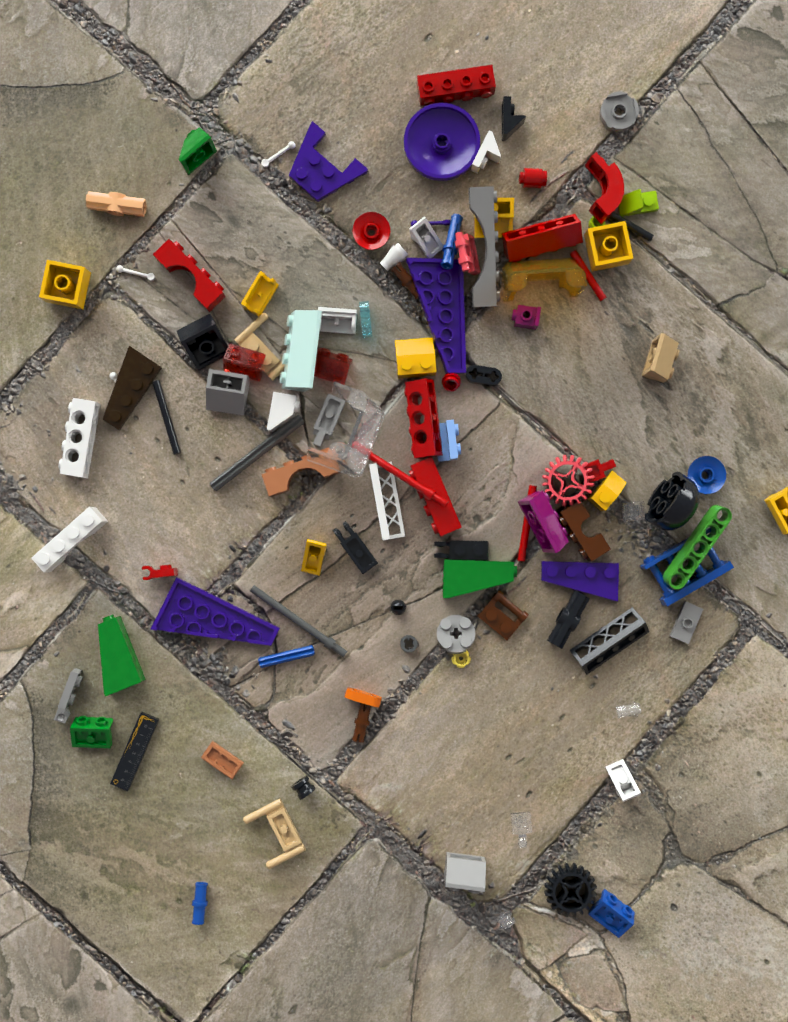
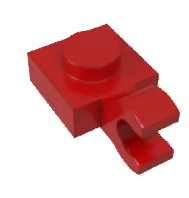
M599 459L589 462L584 468L586 470L592 468L588 476H595L594 479H589V482L606 477L604 471L616 467L614 459L600 464Z
M149 565L142 567V570L148 569L150 571V575L143 577V580L178 575V569L172 568L171 565H162L160 570H155Z

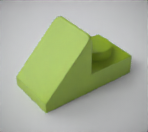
M641 189L623 195L622 201L618 206L620 216L624 217L658 211L656 191L641 193Z

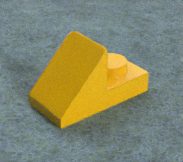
M307 539L301 568L302 572L320 576L327 549L325 543Z

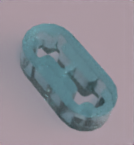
M369 301L359 302L363 338L372 337Z

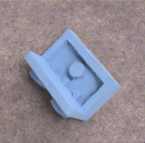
M454 419L446 420L445 423H439L443 456H437L439 462L457 460L458 455H461L460 443H456V436L459 435L458 424H454Z

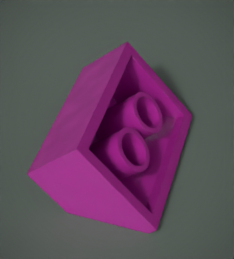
M543 490L536 491L517 501L543 552L557 553L569 542L567 539L568 533L558 521L559 515L552 509L550 505L551 500L546 492H543Z

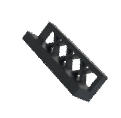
M632 607L570 649V652L587 675L649 633L646 622ZM631 615H634L637 619L632 624H625L626 619ZM612 628H620V632L616 635L610 634ZM604 638L603 644L600 646L594 645L596 639ZM589 649L588 654L580 658L577 652L580 650Z

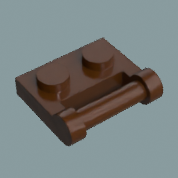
M498 590L477 616L508 641L529 614L525 610H520L503 596L504 593ZM499 601L518 618L513 621L494 605Z

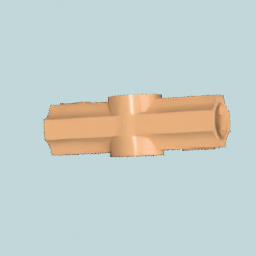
M89 191L86 195V207L90 210L105 211L115 216L127 214L144 217L146 214V200L142 198L127 197L118 192L105 194Z

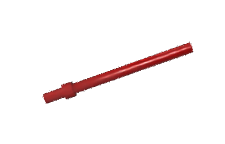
M355 441L352 442L350 446L352 449L424 494V497L428 500H433L444 508L447 506L449 501L437 494L436 490L424 486Z

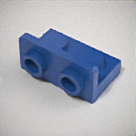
M604 889L601 893V898L590 908L588 915L620 938L634 925L635 912L631 907L617 899L614 894Z

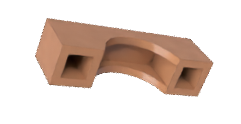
M328 447L320 450L318 455H305L301 457V461L296 463L294 460L283 463L284 467L276 469L275 466L266 469V473L261 475L269 497L289 491L291 479L299 471L312 469L319 472L324 478L343 472L335 449L331 450Z

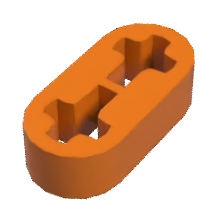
M347 687L344 696L347 699L374 707H380L382 697L351 687Z

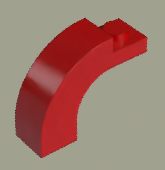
M596 152L589 158L585 167L597 179L602 189L601 197L589 209V212L602 224L621 203L624 195V180L615 162L608 166L606 161Z

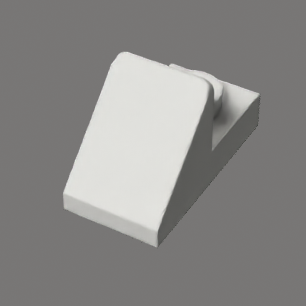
M490 130L472 163L471 171L477 174L480 168L484 169L488 159L496 163H500L501 160L493 132Z
M423 217L409 228L411 239L418 243L427 258H432L443 249V244L426 217Z
M623 759L606 766V771L615 786L616 793L623 802L641 794Z

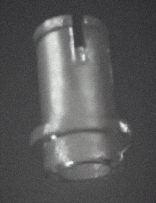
M634 701L632 704L616 706L618 719L634 715L638 717L641 714L640 704Z

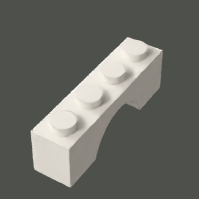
M89 506L31 559L44 573L52 572L65 560L68 553L75 546L103 527L108 522L107 519L96 507Z

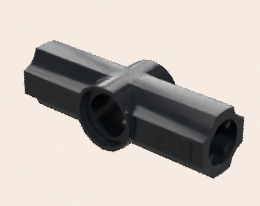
M574 590L566 607L560 611L556 619V625L547 641L562 649L571 632L577 628L581 620V614L590 598Z

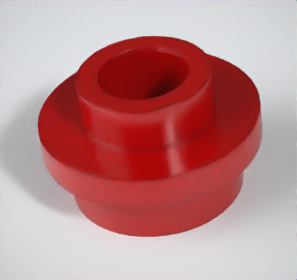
M447 373L443 376L442 385L447 391H455L460 387L461 379L457 374Z

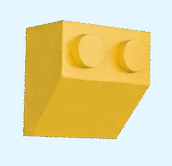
M433 338L395 340L398 379L436 376Z

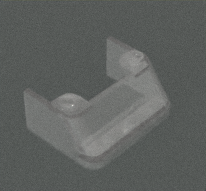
M334 381L332 395L345 400L351 408L360 411L348 444L335 442L331 444L327 453L308 446L307 461L352 477H359L364 473L384 420V411L363 391Z

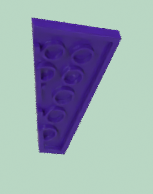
M407 258L406 262L445 373L465 374L466 344L464 274L462 267L459 265L458 259H454L453 268L444 269L441 267L442 259Z
M176 577L151 627V630L269 646L273 644L280 627Z

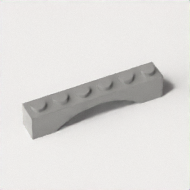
M493 186L468 188L469 209L481 225L485 239V259L482 270L472 286V306H497V302L500 301V291L496 290V282H499V270H496V263L499 262V252L495 251V243H498V231H495L494 223L498 222V213L494 211V203H497V191H494Z

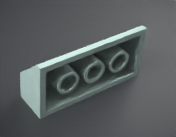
M295 310L291 315H288L287 326L289 327V333L286 334L284 341L287 349L282 357V364L285 366L284 372H281L280 375L282 389L305 392L313 388L322 311Z

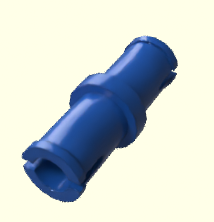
M196 882L195 897L192 901V906H194L192 924L203 925L205 907L208 905L206 900L208 883Z

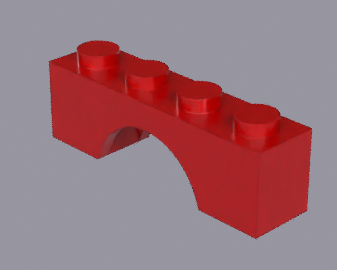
M168 239L153 253V256L169 272L185 270L192 273L196 280L193 296L211 312L226 297L222 292L224 288L217 281L213 283L209 279L211 275L204 268L200 270L196 266L198 262L190 254L186 256L182 252L184 248L177 241L173 243Z

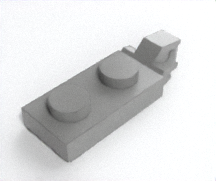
M331 394L327 395L313 428V434L316 435L313 443L315 446L321 448L324 439L329 440L330 436H332L346 403L345 400Z
M78 668L70 672L54 717L55 721L66 723L71 714L69 705L72 706L76 698V694L73 693L76 687L79 688L83 676H80L82 670Z

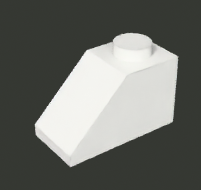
M273 392L267 425L269 432H274L294 418L295 412H299L300 401H297L296 395Z

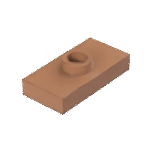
M214 741L210 743L201 756L204 761L230 779L235 777L244 764L243 761Z

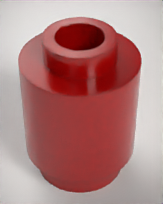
M524 168L523 172L519 173V184H522L523 188H541L546 186L547 171H543L541 168Z

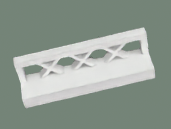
M377 463L369 464L382 540L405 537L395 477L390 473L388 478L384 480L378 474V468L382 467L377 465ZM390 477L392 485L389 482H387L390 479ZM385 484L393 488V494L389 499L382 495V489ZM393 496L395 498V503L391 501ZM383 498L387 500V503L385 505ZM389 502L396 506L397 509L393 518L385 512ZM397 515L399 522L394 519ZM386 517H388L389 519H391V521H390L389 523H387V518H386ZM392 521L400 526V534L389 535L388 527Z

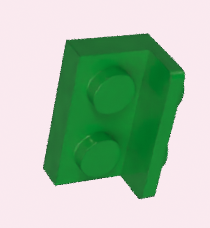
M75 717L70 727L72 747L111 749L113 718Z

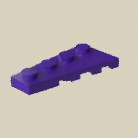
M541 561V580L618 601L619 563Z

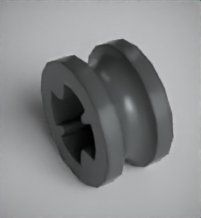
M406 635L400 640V646L405 652H413L417 648V640L412 635ZM411 638L414 646L411 649L410 647L406 649L404 647L406 645L404 640Z

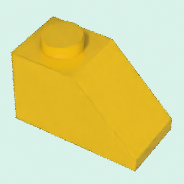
M612 470L587 500L600 511H606L619 496L627 482Z

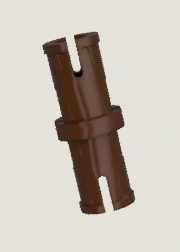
M399 262L391 271L402 282L401 285L406 287L417 299L419 296L415 291L416 287L413 278Z
M360 703L358 716L354 721L356 726L352 740L357 742L359 734L358 742L364 743L366 728L370 723L368 721L371 710L370 705H366L365 708V704Z

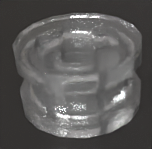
M505 911L496 918L497 923H500V929H506L515 923L516 920L514 917H511V911Z

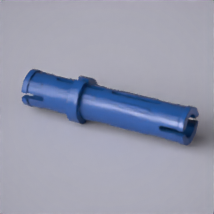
M459 214L451 215L446 244L442 249L444 254L441 267L444 269L453 268L454 257L458 252V248L455 247V233L460 232L463 217Z

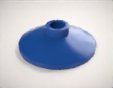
M702 456L691 463L687 476L696 484L699 493L712 494L723 487L726 481V469L717 458ZM703 472L708 474L706 479L702 477Z

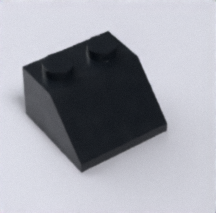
M211 314L177 330L181 344L198 371L232 353Z

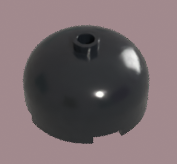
M680 472L672 473V478L668 481L664 479L651 495L647 503L650 506L649 511L645 513L646 521L666 531L676 530L684 526L693 517L698 508L700 499L698 487Z

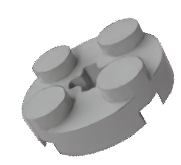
M621 91L607 96L600 108V119L609 131L622 132L628 130L634 125L639 114L637 101L628 96V93ZM617 108H620V111H624L621 116L615 114Z
M451 615L442 619L437 628L438 643L451 654L466 652L475 641V628L470 619L461 615ZM454 630L462 633V635L458 636V639H454V636H451Z

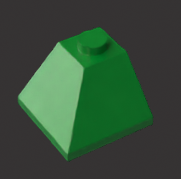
M200 127L192 130L187 135L182 146L179 161L188 175L217 152L211 137Z

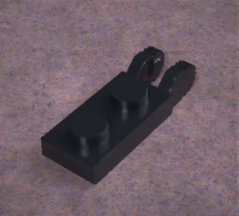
M345 521L343 526L350 533V537L345 540L337 528L333 532L341 541L340 544L355 565L364 574L377 565L378 562L358 534L354 533Z
M449 540V542H434V546L437 547L449 546V554L436 553L434 558L488 560V541Z

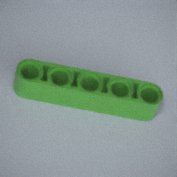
M714 505L709 508L664 572L663 581L665 584L674 589H681L685 586L731 521L732 513L728 508L720 505ZM722 510V516L718 519L717 514ZM711 527V532L706 535V529ZM697 543H699L700 547L697 551H695L694 547ZM688 559V565L683 567V562ZM677 575V580L672 583V577Z

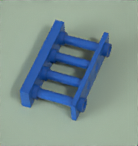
M711 527L706 529V534L711 532ZM685 539L656 557L653 555L643 560L644 564L640 565V568L645 570L650 568L664 592L663 597L659 600L663 606L668 607L733 569L731 561L720 560L712 547L707 554L713 562V568L707 571L700 564L695 570L696 578L689 579L681 589H670L664 583L663 575L656 563L666 558L670 565L674 559L673 554L682 548L687 541Z

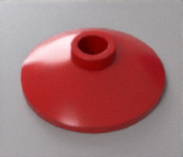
M366 212L360 215L355 220L352 230L356 243L367 250H376L383 247L389 240L391 232L388 220L377 212ZM370 230L375 231L373 236L368 234Z

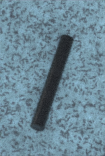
M615 212L609 217L616 223L626 221L627 229L649 242L654 237L650 232Z

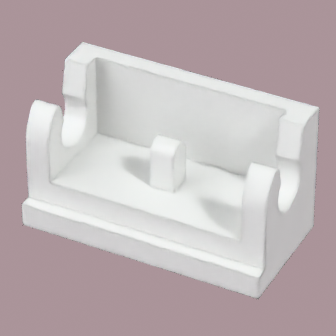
M318 307V310L322 311L319 332L356 334L357 310Z

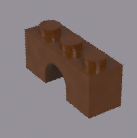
M574 502L572 506H568L558 512L560 516L559 522L563 527L568 528L570 532L568 536L574 544H578L580 548L578 552L584 560L587 559L592 562L611 550L601 533H597L592 537H587L582 533L581 525L583 521L591 517L582 502L579 504Z

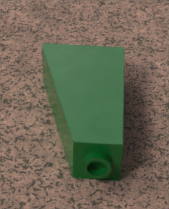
M444 559L442 598H451L513 582L514 577H517V566H514V562Z
M113 614L102 618L103 622L98 624L105 697L146 680L121 616L114 617Z

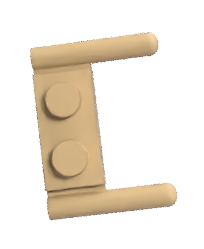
M262 313L234 341L274 381L284 371L285 365L253 333L268 319V315Z
M281 799L243 818L244 823L248 824L266 815L283 851H285V853L266 862L268 869L306 851Z

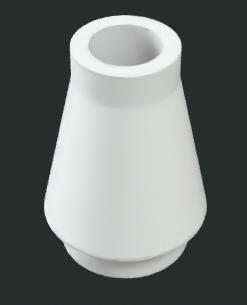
M397 243L391 247L380 264L388 271L399 262L404 261L408 253Z

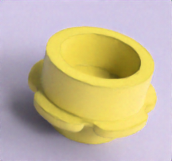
M468 651L461 654H453L452 663L457 665L458 668H464L471 660Z

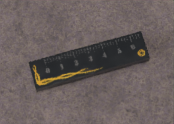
M144 712L140 713L111 780V785L129 791L159 722V718Z

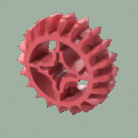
M563 455L562 462L559 457H556L557 464L555 465L551 461L549 465L552 469L545 468L549 476H542L543 479H548V482L542 483V486H549V489H546L544 492L549 493L551 491L550 500L556 496L555 504L563 500L562 506L564 507L567 505V501H569L570 506L574 504V500L578 504L581 503L580 497L587 500L588 497L584 493L591 494L592 490L588 489V486L593 487L595 485L589 482V479L595 478L594 475L588 476L592 468L587 470L584 468L588 465V462H584L581 465L582 458L579 457L575 462L574 455L570 456V461L567 460L566 455ZM563 465H573L567 474L556 471ZM578 468L584 476V485L580 484L575 478ZM572 474L571 481L575 484H569V486L565 487L566 481L561 477L566 476L567 478L568 475ZM553 476L561 482L559 493L553 485ZM570 487L581 490L575 496H564Z

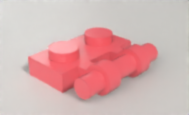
M463 232L455 233V247L458 248V262L462 267V272H468L472 275L480 274L481 270L474 236L468 233L463 234Z

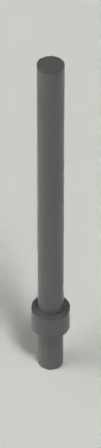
M255 585L251 588L250 592L318 639L328 650L332 649L342 657L348 652L335 643L336 640L325 636Z

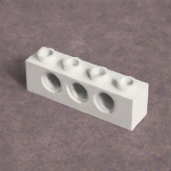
M73 398L72 402H70L68 407L70 417L65 425V432H67L66 440L62 443L63 457L58 465L60 474L88 479L100 403ZM81 415H84V416H85V421H84V423L79 424V422H78L79 417H80ZM81 433L82 440L76 443L75 437ZM77 452L79 458L76 462H73L72 455Z

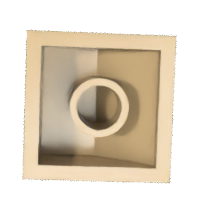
M663 333L654 338L649 349L642 377L662 383L671 379L674 372L672 365L674 360H677L680 351L677 349L679 343Z

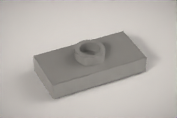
M684 601L669 636L689 644L703 608Z

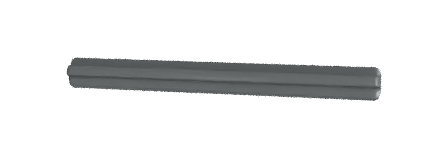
M295 416L210 482L212 489L218 491L303 425L304 420L301 416Z

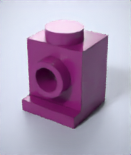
M518 305L512 311L511 320L514 321V327L536 330L539 326L541 307ZM523 313H528L529 318H524Z

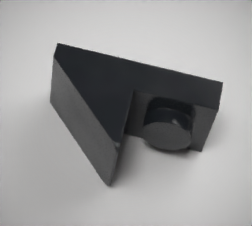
M504 96L502 101V141H506L517 131L526 119L525 115H514L515 105L511 104V96Z

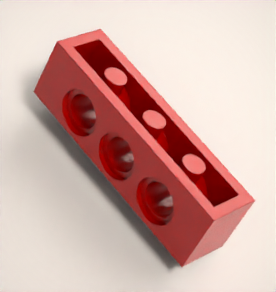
M424 378L405 382L406 388L404 393L408 402L407 415L410 419L409 433L412 436L411 451L414 458L424 459L443 456L434 380ZM421 396V397H422V402H421V404L419 405V404H418V398ZM423 415L424 422L421 424L420 418ZM424 434L427 436L425 443L422 439Z

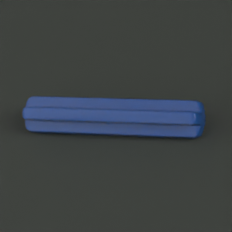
M310 645L260 657L258 663L260 668L314 656L315 650Z

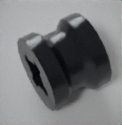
M307 775L291 786L298 793L300 800L316 789L314 785L309 783Z

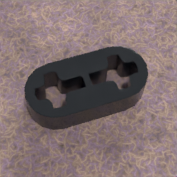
M472 365L465 373L466 379L473 384L496 386L502 379L501 372L492 367ZM475 369L477 374L483 375L472 379V375H469V372L471 373ZM494 372L498 379L491 382V378L485 377V375H491Z

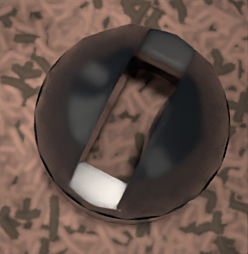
M402 600L393 601L391 611L395 615H402L406 610L405 603ZM394 606H403V609L394 610Z

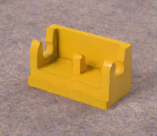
M260 271L241 305L244 309L259 317L264 312L279 284H277L276 280L270 279L265 273Z

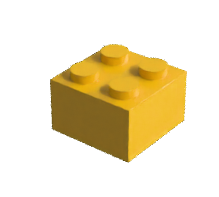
M626 221L588 228L585 232L584 239L591 272L628 265L633 260Z
M47 260L39 298L47 303L83 310L91 272L82 266Z

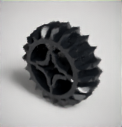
M565 862V868L562 869L558 865L557 872L554 869L551 870L553 877L550 875L546 877L549 882L544 883L545 888H547L544 894L548 896L546 900L551 904V908L553 910L557 909L558 914L564 912V915L568 917L571 912L573 917H576V912L579 911L583 915L582 909L590 910L588 903L594 904V900L591 897H597V893L593 891L597 889V886L593 883L595 879L593 876H590L589 870L584 871L582 865L577 868L576 863L569 867V864ZM568 876H576L571 880L565 879ZM585 882V892L581 897L579 894V890L582 888L581 885ZM560 883L562 889L559 892L560 895L556 897V887ZM566 886L568 888H573L575 894L573 892L567 891ZM569 900H575V901H576V902H574V903H566V902L569 901Z

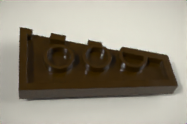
M129 346L103 420L116 429L121 430L162 367Z

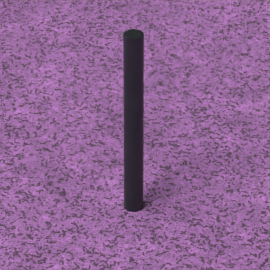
M160 380L153 381V387L173 454H180V447Z

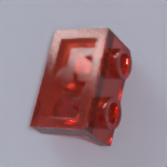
M229 344L223 357V371L248 375L250 379L260 382L262 365L266 355L241 346Z
M317 348L314 376L345 385L353 359L343 353H331L327 348Z

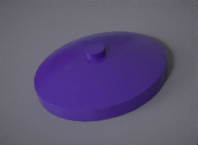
M434 103L420 109L410 119L404 133V151L410 165L422 176L437 181L452 180L466 173L471 168L480 148V133L474 119L464 109L450 103Z

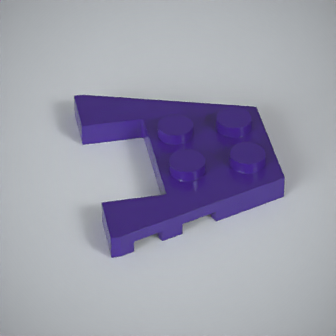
M312 121L291 168L289 178L319 202L338 191L339 188L347 183L350 184L359 176L367 174L368 169L355 158L343 172L339 171L314 149L325 137L326 133Z

